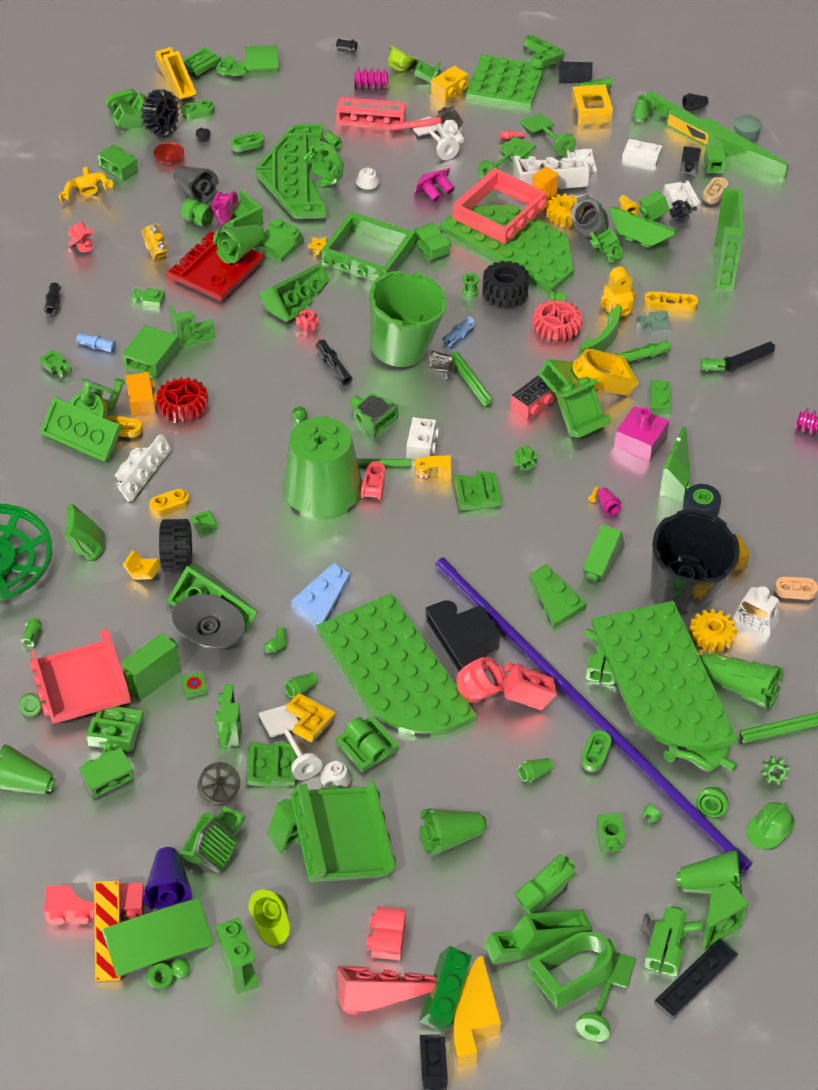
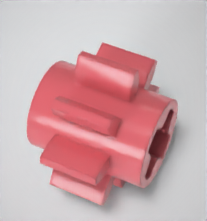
M304 310L300 312V317H296L298 330H302L305 333L316 331V326H320L317 313H314L312 310Z

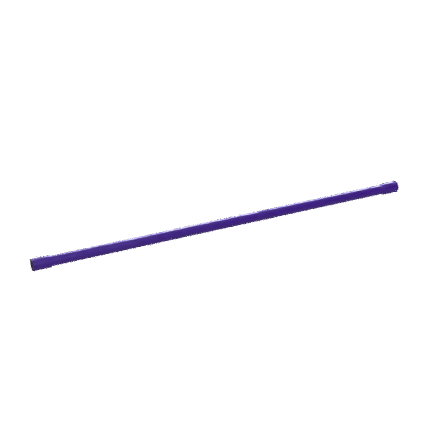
M444 557L436 562L435 566L476 606H482L490 619H494L497 627L547 676L554 678V683L602 731L607 732L611 740L724 853L737 851L739 869L742 872L747 871L751 867L753 862L696 809Z

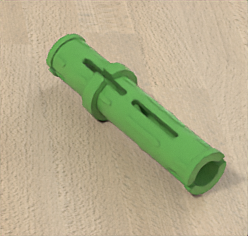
M665 340L654 344L648 343L646 346L615 353V355L624 356L627 363L643 358H654L655 355L670 352L671 346L669 341Z

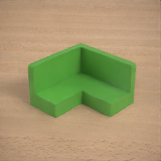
M243 190L239 191L240 202H238L232 215L235 219L225 223L224 228L253 224L263 225L262 207Z
M169 307L172 334L178 336L180 348L215 338L212 319L195 324V316L192 311L177 315L174 307Z

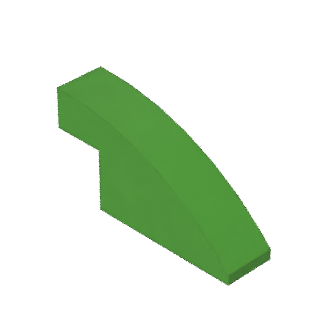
M584 909L525 914L512 931L492 932L484 942V946L492 964L507 963L542 954L575 934L592 932L593 928Z

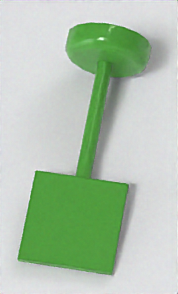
M542 113L520 120V123L530 132L535 133L544 130L554 138L553 147L557 155L564 157L567 156V150H570V152L574 150L576 146L575 137L570 133H563L559 136L548 129L554 126V123Z
M514 136L500 148L501 151L507 154L498 162L494 163L485 160L478 165L479 177L482 179L493 168L498 169V166L511 155L520 156V159H523L536 146ZM515 145H520L523 147V150L515 152L512 148ZM520 147L514 148L515 150H521Z
M618 952L612 954L613 971L609 979L605 981L595 1013H584L577 1019L576 1030L584 1038L601 1042L607 1040L610 1036L611 1026L601 1016L611 984L627 988L636 958ZM600 953L594 968L605 960V957Z

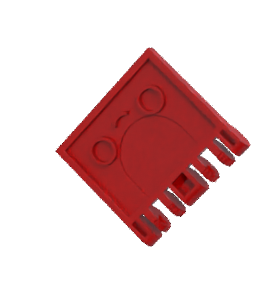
M210 231L205 238L201 239V244H196L194 248L180 259V265L175 264L165 275L174 283L178 281L222 302L265 258L264 254L252 249L238 262L225 263L216 252L219 249L217 244L214 245L215 232Z

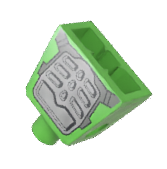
M370 393L364 399L354 396L350 402V405L354 407V421L372 438H375L398 419V404L375 393Z

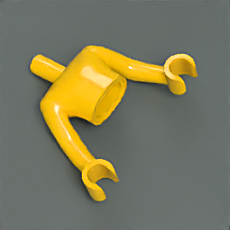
M84 167L82 176L69 180L65 184L64 191L59 194V199L62 205H64L63 202L65 200H69L71 203L72 200L69 194L72 188H79V192L83 196L93 195L98 191V184L101 181L106 193H108V189L113 188L116 191L113 181L108 180L104 173H90V168Z

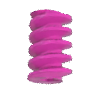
M357 67L354 77V88L356 89L357 84H359L360 89H363L365 84L366 88L369 89L372 84L373 89H376L377 85H379L380 90H382L385 85L388 90V73L386 68L383 69L382 73L377 68L376 73H374L373 68H370L369 72L364 68L363 72H361L360 68Z
M808 408L804 412L800 411L795 426L796 431L802 426L803 433L810 429V435H814L816 431L818 435V417H816L815 410L811 415H809Z

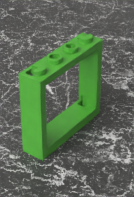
M350 212L322 248V264L375 281L380 276L399 269L415 247V232ZM351 230L399 246L384 267L336 251Z

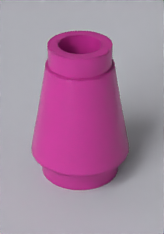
M601 488L597 495L603 512L609 516L618 514L622 508L621 501L608 488Z

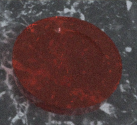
M167 142L158 145L153 151L154 160L161 165H175L184 159L185 153L181 145Z

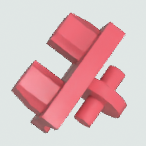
M83 221L73 225L67 231L71 238L68 242L70 247L77 243V248L82 253H87L92 249L93 243L88 237L94 232L92 228L87 230Z

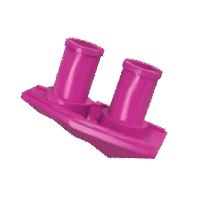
M447 168L423 174L416 185L414 195L425 191L432 202H435L441 197V193L434 186L436 184L441 186L446 195L452 193L455 190V186L447 178L451 169Z

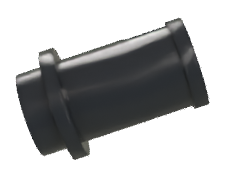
M337 39L336 49L349 50L350 52L357 51L358 43L354 39H351V41Z

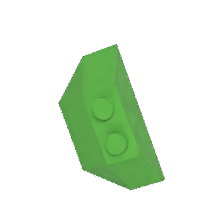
M619 207L609 208L618 233L623 235L624 239L628 241H639L641 246L650 248V246L658 245L680 233L677 229Z

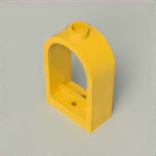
M585 349L579 358L573 362V371L578 378L589 376V378L597 379L598 383L594 384V388L597 390L629 396L639 383L624 356L594 349Z

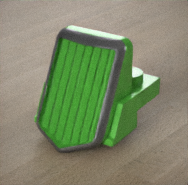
M203 812L179 854L185 862L203 864L213 872L220 873L231 858L238 843V838L223 826V822L216 815Z

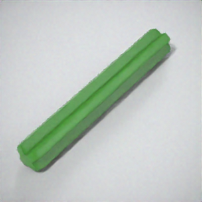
M459 352L451 353L450 361L484 406L491 405L493 398Z
M818 712L743 729L740 731L741 741L747 743L818 726Z

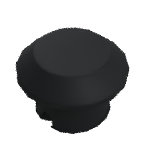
M201 127L196 130V136L200 142H206L210 138L211 132L209 129Z

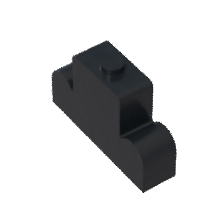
M449 600L425 607V621L457 672L469 663L479 658L487 657L488 653L499 649L500 633L494 619H490L482 606H476L457 614L456 604Z

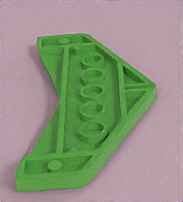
M296 124L291 126L256 167V176L295 219L326 218L325 205L320 200L308 174L311 163H306L303 160L304 156L310 151L308 147L321 141L323 124Z

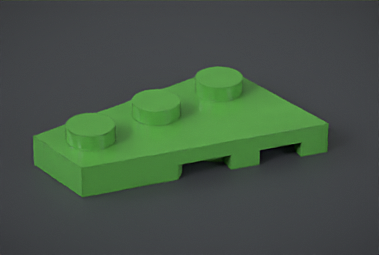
M547 564L530 573L529 579L538 598L541 599L544 605L545 613L548 614L553 629L586 609L587 603Z

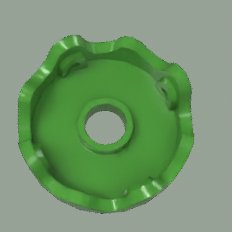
M319 141L308 147L310 151L304 156L303 160L306 163H311V173L313 175H318L322 178L319 181V186L333 185L340 181L343 177L344 163L334 147L324 141Z

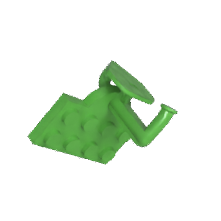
M80 377L79 380L84 383L82 391L75 395L70 403L53 396L40 434L99 460L109 462L122 425L106 419L107 411L110 412L115 408L125 381L119 378L114 379V387L110 389ZM104 391L111 393L109 399L102 397Z

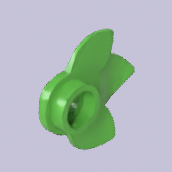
M233 56L225 57L218 63L217 72L223 76H242L246 74L245 61H234Z

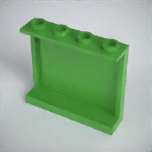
M371 781L367 787L308 790L307 784H298L290 793L309 883L387 877L396 868V858L392 854L391 838L386 829L385 813L381 808L380 792L376 788L375 781Z

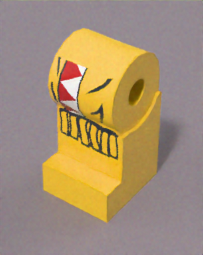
M451 455L417 458L414 461L415 477L422 481L430 478H443V482H452Z

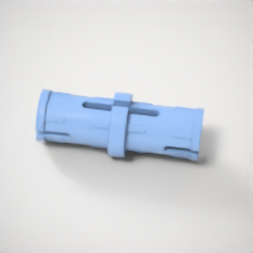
M467 317L459 325H455L452 331L442 338L445 341L444 344L451 347L457 340L463 339L466 333L476 326V323L471 324L474 322V319Z
M81 332L77 335L76 342L78 345L113 353L116 349L115 341L101 338L99 335L91 336Z

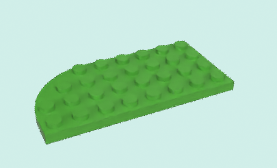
M392 593L316 625L317 632L368 710L384 725L387 723L405 734L430 733V736L452 732L477 720V715L472 707L460 695L456 684Z
M674 601L592 618V627L626 707L633 720L642 730H647L655 736V740L665 745L672 746L673 744L686 747L688 751H707L737 744L738 738Z

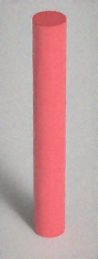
M441 118L390 124V130L395 131L437 125L438 123L441 124Z

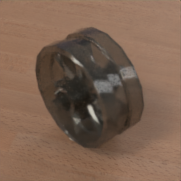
M217 762L210 764L198 778L197 790L199 796L211 806L220 807L227 805L240 790L241 781L239 774L234 767L227 763ZM215 769L216 779L209 775L207 772ZM220 770H224L228 774L225 777L220 776ZM203 777L212 782V784L203 786ZM232 777L235 785L227 784L226 780ZM224 788L232 789L235 791L230 797H228ZM212 789V797L208 796L204 790ZM220 792L224 800L215 799L217 793Z

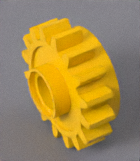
M566 193L563 196L557 194L556 198L551 196V200H547L545 208L546 217L559 226L573 225L571 209H573L574 204L577 202V198H573L572 194L567 196ZM584 208L581 210L580 219L584 214Z
M711 609L710 613L703 610L702 615L697 613L695 619L691 620L689 634L692 635L691 639L695 641L696 646L704 651L713 653L724 652L725 648H731L732 643L736 641L738 627H735L736 621H729L731 615L723 616L722 610L719 613H715L714 609Z

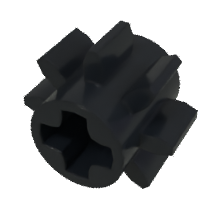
M677 200L672 203L673 207L670 208V215L675 221L684 222L690 219L688 214L692 213V208L687 201Z

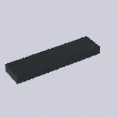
M719 938L655 999L654 1005L673 1021L737 958L738 954Z

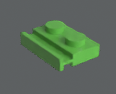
M206 47L183 59L186 70L191 73L194 72L195 76L216 66L221 61L220 56L217 57L216 53Z

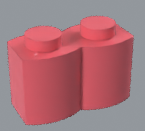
M377 906L376 914L371 913L370 928H374L373 935H368L367 950H371V958L400 961L406 909Z

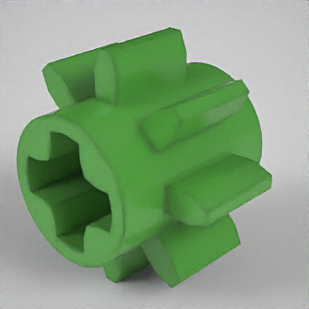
M521 446L513 453L515 467L520 466L521 470H531L538 463L537 451L531 450L530 446Z
M771 755L769 761H762L765 769L761 770L760 773L763 776L768 775L766 777L767 783H771L773 780L780 785V781L783 778L788 779L786 771L790 767L782 765L784 763L783 757L776 760ZM777 766V767H778V769L776 770L777 773H776V774H773V773H772V771H774V768H773V767Z

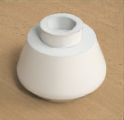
M368 167L362 169L356 179L357 186L363 190H373L380 183L376 171Z
M332 761L325 766L321 772L320 779L322 785L326 788L335 785L338 788H346L349 786L352 776L345 764L340 761Z

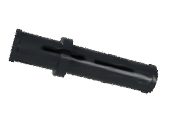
M324 339L319 340L315 347L322 355V360L328 363L343 385L350 384L353 377L340 362L335 350L331 349Z

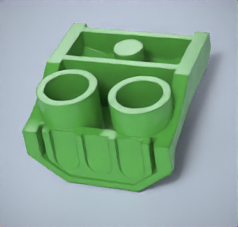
M73 504L67 505V523L64 537L77 556L83 555L88 561L96 559L104 550L105 533L78 507Z

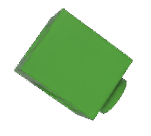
M621 813L598 815L596 830L600 851L616 852L624 849L626 836Z

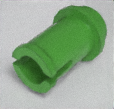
M326 130L325 133L328 136L323 133V140L331 144L334 149H339L342 145L341 138L335 136L330 130Z
M705 357L700 361V370H704V372L725 371V367H723L725 366V359L717 360Z
M30 618L25 623L26 630L21 639V643H25V646L32 647L35 645L38 632L42 630L40 620Z

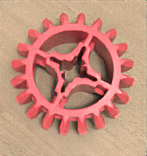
M551 299L549 303L544 301L542 305H538V308L533 313L532 323L537 335H541L542 339L548 338L549 342L555 340L557 343L560 340L565 342L566 339L571 341L573 337H577V334L582 329L583 319L581 311L578 310V306H573V302L567 303L566 300L562 302L559 299L557 301Z

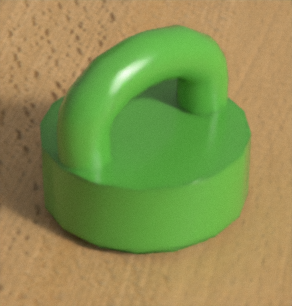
M33 693L24 694L18 703L20 711L26 716H34L39 713L42 705L40 698Z

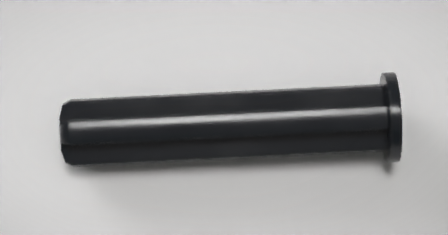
M769 341L734 356L724 357V367L726 370L732 371L737 366L775 351V344Z

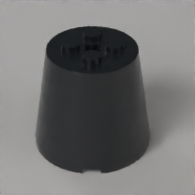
M687 509L677 511V514L668 518L665 517L659 523L653 536L651 590L659 603L674 601L679 613H693L703 609L711 601L734 570L740 553L738 539L726 526L727 523L724 520L706 511Z

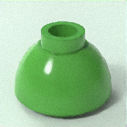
M707 787L696 798L698 809L708 817H721L727 812L729 804L727 795L718 787Z

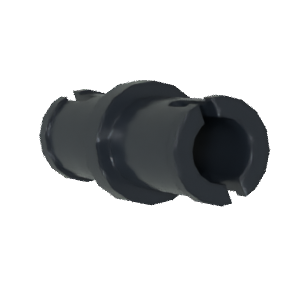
M55 282L49 285V291L45 296L44 312L47 315H54L56 306L60 302L61 286Z

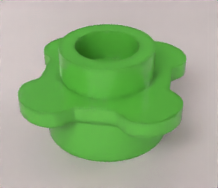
M614 242L611 246H605L604 252L607 254L608 262L614 263L616 259H622L623 250L618 243Z

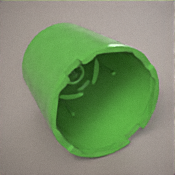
M402 271L386 273L377 278L370 289L371 349L379 360L395 367L413 366L421 362L428 351L446 309V295L441 286L426 275L417 272L407 274L402 273Z
M313 417L306 419L295 426L290 434L283 479L284 499L291 508H295L300 511V515L308 518L331 519L346 514L349 508L359 503L363 483L351 433L345 424L333 418Z

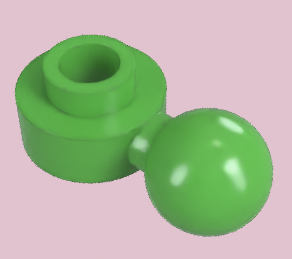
M181 958L173 961L171 967L164 963L154 964L147 970L146 981L154 989L166 988L171 983L173 976L179 979L186 977L190 972V965L188 961ZM156 972L160 973L159 981L155 979Z

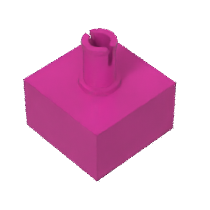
M634 406L616 430L614 447L650 462L667 438L669 420L652 414L649 408H637Z

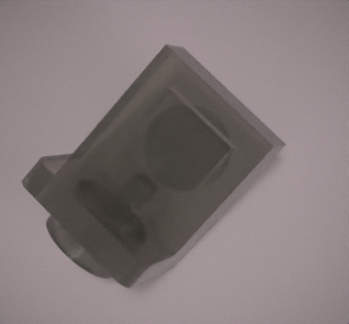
M454 106L449 108L443 107L437 112L436 118L440 117L443 124L446 120H455L458 127L464 123Z
M431 350L429 369L444 372V380L448 381L450 375H454L456 364L453 363V355Z

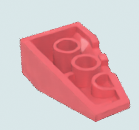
M337 966L336 969L339 1004L343 1011L349 1014L371 1011L430 993L437 980L433 975L405 973L404 977L392 972V970H383V972L377 974L369 972L368 967Z

